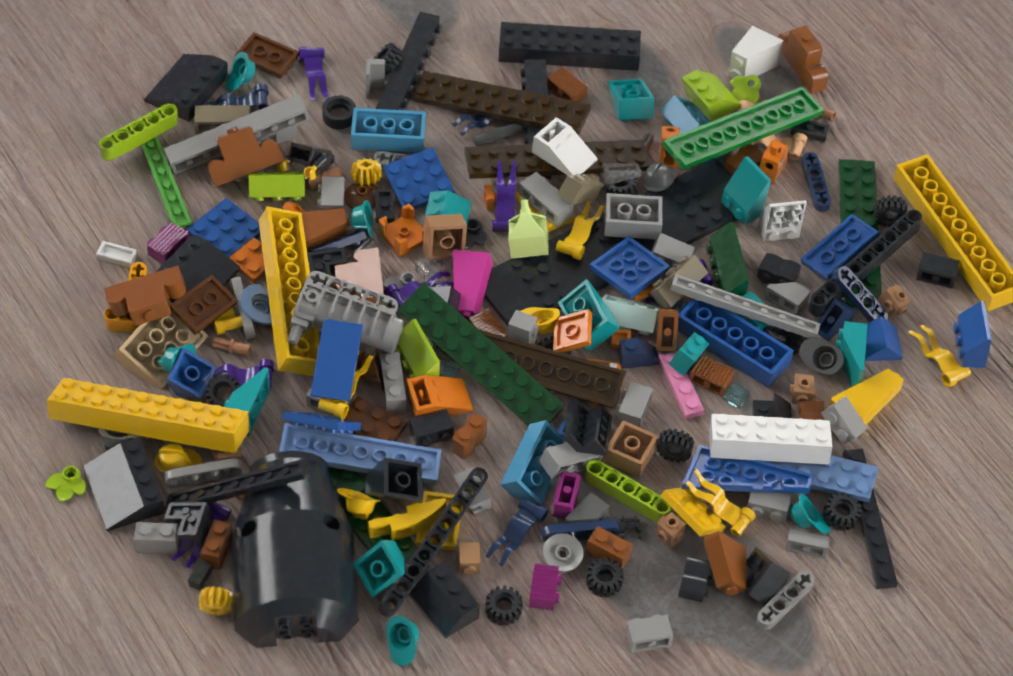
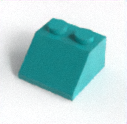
M448 190L430 192L425 216L462 214L468 225L472 203L470 200Z
M380 541L353 563L354 568L372 598H375L404 575V556L395 541Z

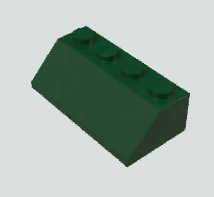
M730 222L710 235L709 243L706 244V252L711 257L710 268L714 269L713 279L714 283L718 285V289L743 296L747 293L749 278L734 222Z

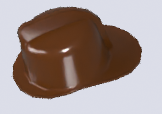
M374 349L373 354H370L373 358L368 371L360 377L364 381L379 382L384 392L378 351ZM369 355L362 358L358 370L363 367Z

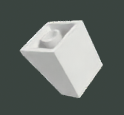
M752 26L732 50L728 76L732 78L739 75L744 77L748 75L758 76L777 67L780 61L783 40Z

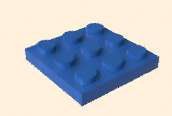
M433 147L382 166L401 208L407 204H410L414 209L427 205L430 192L448 190L455 194V190Z
M227 198L186 229L189 236L195 234L208 240L228 257L253 237L256 239L260 237L259 222Z
M628 236L590 263L589 269L631 299L662 277L670 269V265Z
M284 411L283 420H288L290 425L307 426L309 429H322L325 432L335 434H353V431L361 430L362 424L310 412Z

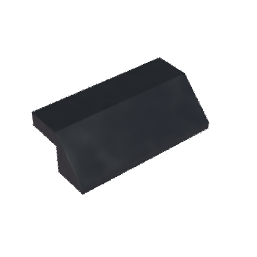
M575 397L569 402L564 439L576 452L605 456L608 453L612 416L601 404L587 411Z

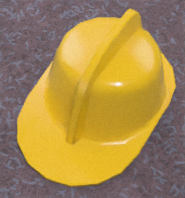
M530 307L521 310V312L537 317V326H539L537 334L554 333V321L560 316L558 309Z
M176 443L164 445L159 449L154 459L156 469L162 473L171 469L202 464L200 454L195 450L183 448Z
M337 489L339 494L345 496L346 509L355 518L367 519L369 514L373 512L375 502L380 501L355 490Z

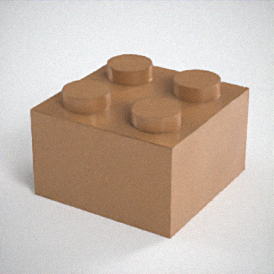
M462 214L425 216L423 250L428 260L453 258V250L465 251L467 224Z
M623 420L608 445V453L605 455L604 462L640 478L656 451L659 436Z

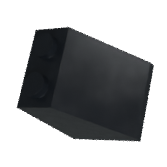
M383 458L366 475V494L421 503L422 464Z

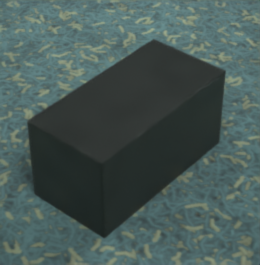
M200 560L188 579L189 586L200 591L212 572V564Z

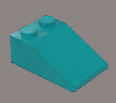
M643 79L608 81L614 112L618 120L627 122L631 119L645 121L648 118H654V96Z
M747 156L743 159L725 187L721 202L734 214L736 219L746 225L760 217L771 179Z
M587 279L558 302L564 316L587 309L592 312L591 345L585 346L590 351H593L620 329L614 315Z
M844 321L843 329L839 328L838 340H836L835 346L843 354L844 362L842 368L853 387L861 383L864 373L867 324Z
M263 368L231 394L230 399L224 403L226 408L248 411L249 432L246 435L248 437L251 435L270 392L269 368Z

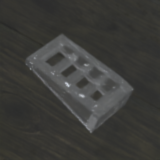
M637 163L602 164L601 178L604 184L642 176Z
M425 258L415 262V271L426 282L438 272L452 270L453 259H446L449 264H445L443 261L445 259L428 260Z

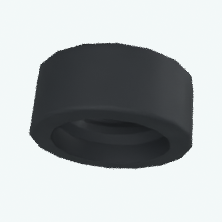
M342 95L328 98L322 105L324 123L328 127L337 130L350 127L353 120V110L356 108L355 103L352 99ZM335 108H344L350 112L343 117H335L329 114Z

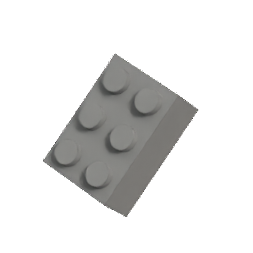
M606 194L604 236L657 239L662 231V197Z

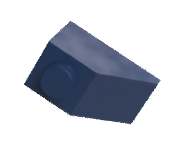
M834 299L818 322L820 323L818 334L829 341L838 334L839 328L843 329L844 321L849 322L857 310L844 300Z
M640 338L619 340L618 356L621 369L659 365L655 346Z

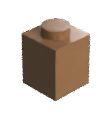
M459 542V574H480V542Z

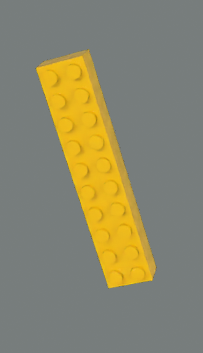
M926 154L896 165L894 181L914 209L922 214V220L949 258L960 260L959 272L979 300L985 302L986 310L989 312L1013 303L1012 268L931 157Z
M267 206L259 219V228L278 371L314 376L317 360L316 350L320 344L318 327L314 326L313 330L308 329L307 334L303 332L298 345H291L290 342H287L292 329L290 328V321L293 317L297 300L310 274L302 213Z
M63 378L47 399L48 416L52 420L236 453L249 432L248 411L138 392L126 388H116L109 385L83 382L71 378Z

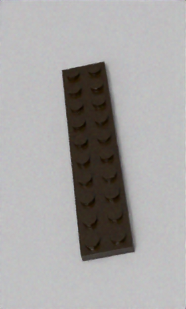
M423 71L411 95V99L414 102L539 128L546 127L557 117L571 126L578 136L591 110L590 104L429 71Z
M643 140L584 142L597 157V161L582 174L647 171L650 166ZM533 144L465 147L464 149L469 179L497 178V161H501L503 178L510 177L512 161H516V177L531 176L535 172L540 176L567 174L532 152Z
M479 330L545 389L591 403L601 404L612 409L616 408L626 371ZM433 343L432 348L438 359L457 364Z

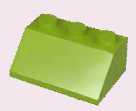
M695 70L682 77L684 92L710 122L742 107L741 103L715 74Z
M253 172L249 174V198H253L254 201H264V197H272L274 201L283 200V197H290V200H301V197H305L304 172Z
M413 319L402 330L399 343L394 351L400 353L402 369L407 371L409 374L408 378L423 375L440 376V361L418 321Z

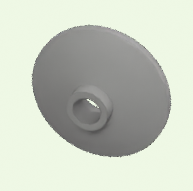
M564 533L555 534L545 542L543 558L547 565L559 566V572H569L580 565L583 558V548L575 537ZM563 553L566 557L561 558L558 554Z

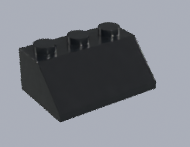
M445 562L427 571L410 592V595L445 639L479 619L480 605Z

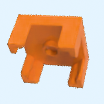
M410 204L402 207V217L387 224L386 216L379 219V235L399 257L423 245L424 228L414 219L415 210Z

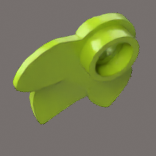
M739 75L730 81V84L734 87L732 94L738 101L746 100L755 105L760 98L758 90L761 87L759 77L756 75H748L747 77ZM751 80L754 81V86L752 87L749 86Z
M67 466L61 473L51 475L45 484V488L55 489L57 499L60 502L69 500L74 493L83 495L86 484L81 479V472L78 468Z

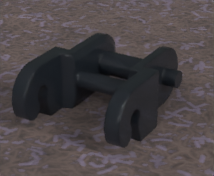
M622 516V519H620V522H622L620 529L621 538L624 539L625 529H635L638 533V539H641V525H638L639 519H637V516L631 519H625V516ZM625 523H635V526H626Z

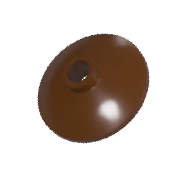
M353 183L345 190V202L350 208L354 209L357 206L363 205L364 201L367 200L373 209L376 207L375 189H378V187L374 184L361 186V184Z

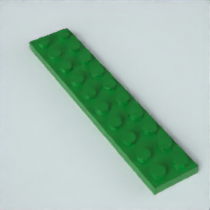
M802 86L663 141L662 146L680 167L685 170L821 116L824 109Z

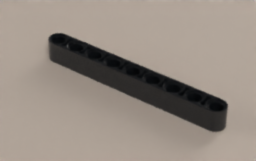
M917 210L907 211L845 266L860 281H863L919 231L922 214ZM833 277L811 295L808 311L812 316H823L834 299H842L846 296Z
M481 467L474 468L404 567V575L393 583L380 602L379 611L383 616L391 617L400 608L486 483L488 474L485 469ZM473 476L479 477L481 482L475 481ZM462 492H468L470 494V498L465 497ZM451 507H457L460 513L453 512ZM441 522L447 523L449 529L443 528ZM430 538H435L438 544H432ZM419 554H424L427 560H421ZM408 570L415 571L416 576H410ZM396 586H402L405 592H399ZM385 602H391L394 605V609L387 608Z

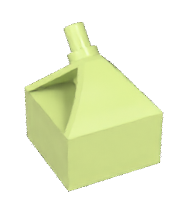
M526 199L521 200L520 214L509 219L508 241L511 259L549 255L546 216L531 213L528 200Z

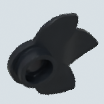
M472 218L468 220L465 250L472 248L475 243L484 245L486 242V234L482 231V224L477 219Z

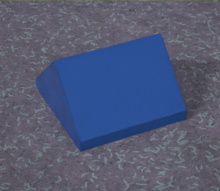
M881 316L868 323L865 361L902 360L903 356L897 327Z
M183 347L166 381L176 396L201 400L216 366Z

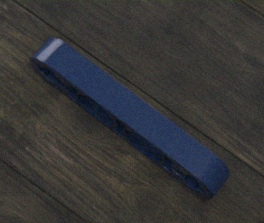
M813 152L805 153L802 158V168L813 206L819 212H826L830 208L831 198L819 157ZM810 173H817L819 176L812 177ZM818 186L821 187L823 190L816 191L814 187Z
M843 266L834 270L833 279L869 322L877 319L878 314L879 317L881 316L888 320L886 310L848 267ZM853 284L857 287V294H854L851 290ZM864 298L868 299L869 301L868 308H866L863 304Z
M614 519L546 525L541 529L544 542L551 536L560 533L569 534L577 540H589L597 526L616 536L620 534L619 522Z

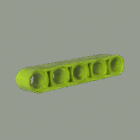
M165 104L100 139L99 149L101 158L105 161L114 160L174 128L178 124L176 106Z
M593 459L587 463L585 480L600 491L655 523L662 516L666 517L671 512L672 507L657 493L599 460Z

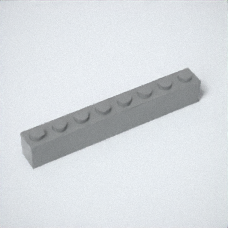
M300 94L179 143L172 144L164 148L176 175L221 157L216 138L226 134L230 128L237 126L240 129L250 126L258 142L308 122L310 118Z

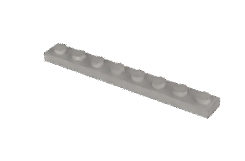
M675 274L670 290L677 294L686 295L697 301L709 303L715 307L729 310L732 313H738L770 326H776L787 332L802 335L805 338L817 337L820 323Z

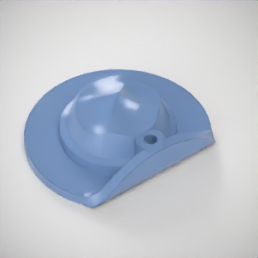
M260 284L246 287L240 295V306L243 312L251 320L259 324L272 325L268 292Z

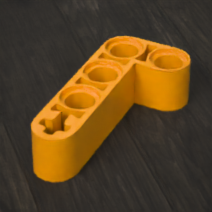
M142 262L133 263L130 267L128 281L139 278V276L148 275L147 266ZM110 307L104 311L105 324L109 331L133 333L139 326L134 325L129 312L123 316H115Z

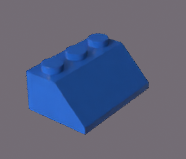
M980 301L959 314L957 322H954L953 332L957 334L956 346H959L958 359H961L962 367L986 368L992 338L985 302Z

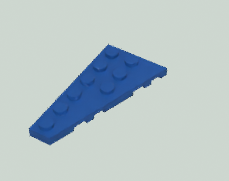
M699 444L682 483V489L690 490L686 485L687 481H689L698 490H708L699 483L694 473L698 469L705 480L718 485L723 491L809 493L814 480V474L760 460L710 458V447Z

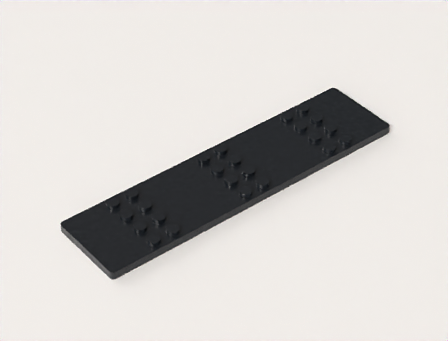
M716 158L677 176L672 184L663 191H647L641 194L643 196L662 197L661 233L688 245L721 229L728 223L738 220L721 202L724 189L732 175ZM605 212L601 214L598 221L593 223L589 238L583 244L585 251L581 260L556 251L557 242L559 240L564 241L572 231L570 229L549 240V255L512 258L491 269L484 298L507 326L516 310L521 311L530 307L556 308L560 311L561 308L558 302L586 279L591 283L596 292L610 285L589 269L590 263L627 237L604 236ZM632 238L650 252L656 240Z

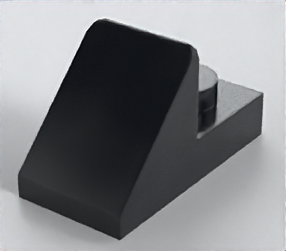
M774 393L772 401L753 400L752 416L792 418L791 403L777 393Z

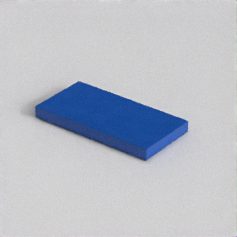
M851 214L800 260L804 266L828 281L833 277V272L836 268L848 264L880 235L873 227Z
M324 319L311 396L350 402L363 324Z

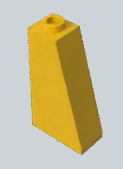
M888 368L832 397L830 405L846 396L865 425H867L901 390L904 379L898 373Z

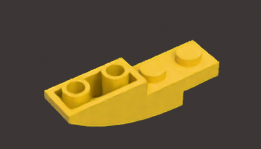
M446 498L413 503L406 506V513L404 514L398 513L390 517L375 518L368 521L370 539L390 535L391 540L395 541L424 530L435 523L446 508Z

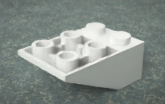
M557 117L534 136L532 152L567 175H581L597 161V157L572 127Z
M806 200L769 204L761 212L759 219L763 241L799 238L807 203Z

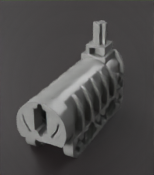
M313 271L308 275L297 300L293 317L290 321V328L292 329L287 342H290L291 345H298L303 332L307 334L308 329L313 330L314 326L322 329L324 319L363 324L360 343L393 354L402 335L403 320L396 316L398 303L394 298L320 271ZM319 277L320 282L313 284L312 279ZM335 283L340 286V289L337 290L329 286ZM355 290L356 295H350L348 292ZM370 296L374 297L376 299V303L367 301L365 299ZM391 303L393 308L389 309L385 305Z

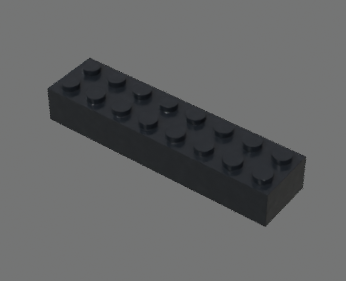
M501 22L498 62L524 63V60H546V65L639 71L641 31Z

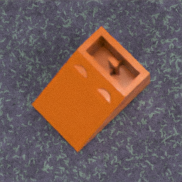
M431 375L407 379V395L414 417L446 408L450 416L473 411L463 379Z

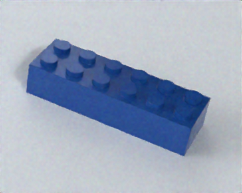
M693 298L678 316L677 331L688 338L696 332L709 343L706 349L768 388L774 384L791 364L794 350L729 310L715 307Z

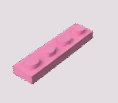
M677 350L659 354V363L685 419L704 415V408L687 372L682 376L669 365Z

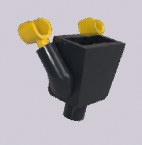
M291 142L289 154L284 161L277 163V168L281 172L288 171V163L293 162L312 166L304 169L305 179L310 177V180L316 179L315 171H319L321 168L328 169L329 165L334 163L335 157L331 150Z

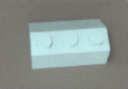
M606 294L602 298L614 315L620 329H636L638 333L649 335V333L655 331L658 308L660 309V306L635 302L634 300Z

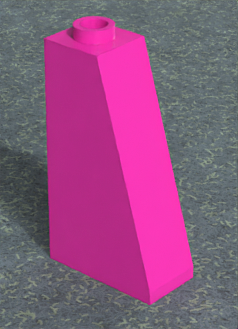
M453 250L454 289L461 294L457 312L468 320L469 317L480 312L493 261L490 254L486 252Z

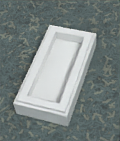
M102 241L96 253V259L129 268L138 256V250L106 241Z

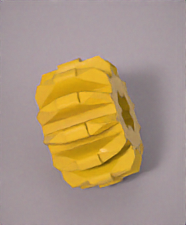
M364 158L352 163L351 177L355 184L369 186V184H376V182L380 181L382 168L377 160Z
M205 587L199 595V609L206 614L228 615L234 605L233 593L221 587Z

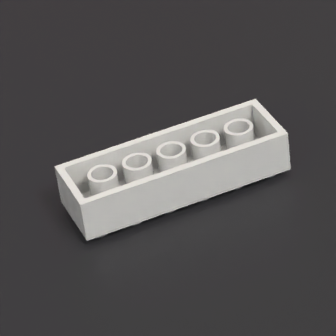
M711 414L709 428L710 458L830 464L832 452L830 421Z

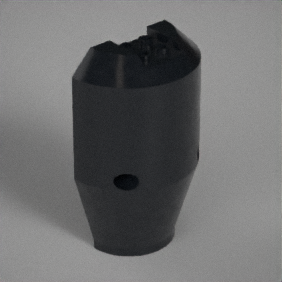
M281 451L268 454L255 461L249 470V473L304 458L309 463L306 478L303 480L245 494L231 539L234 630L256 648L277 646V639L279 638L289 640L293 637L311 638L317 635L319 643L337 642L359 622L356 569L353 565L355 562L354 533L330 476L327 462L313 453Z

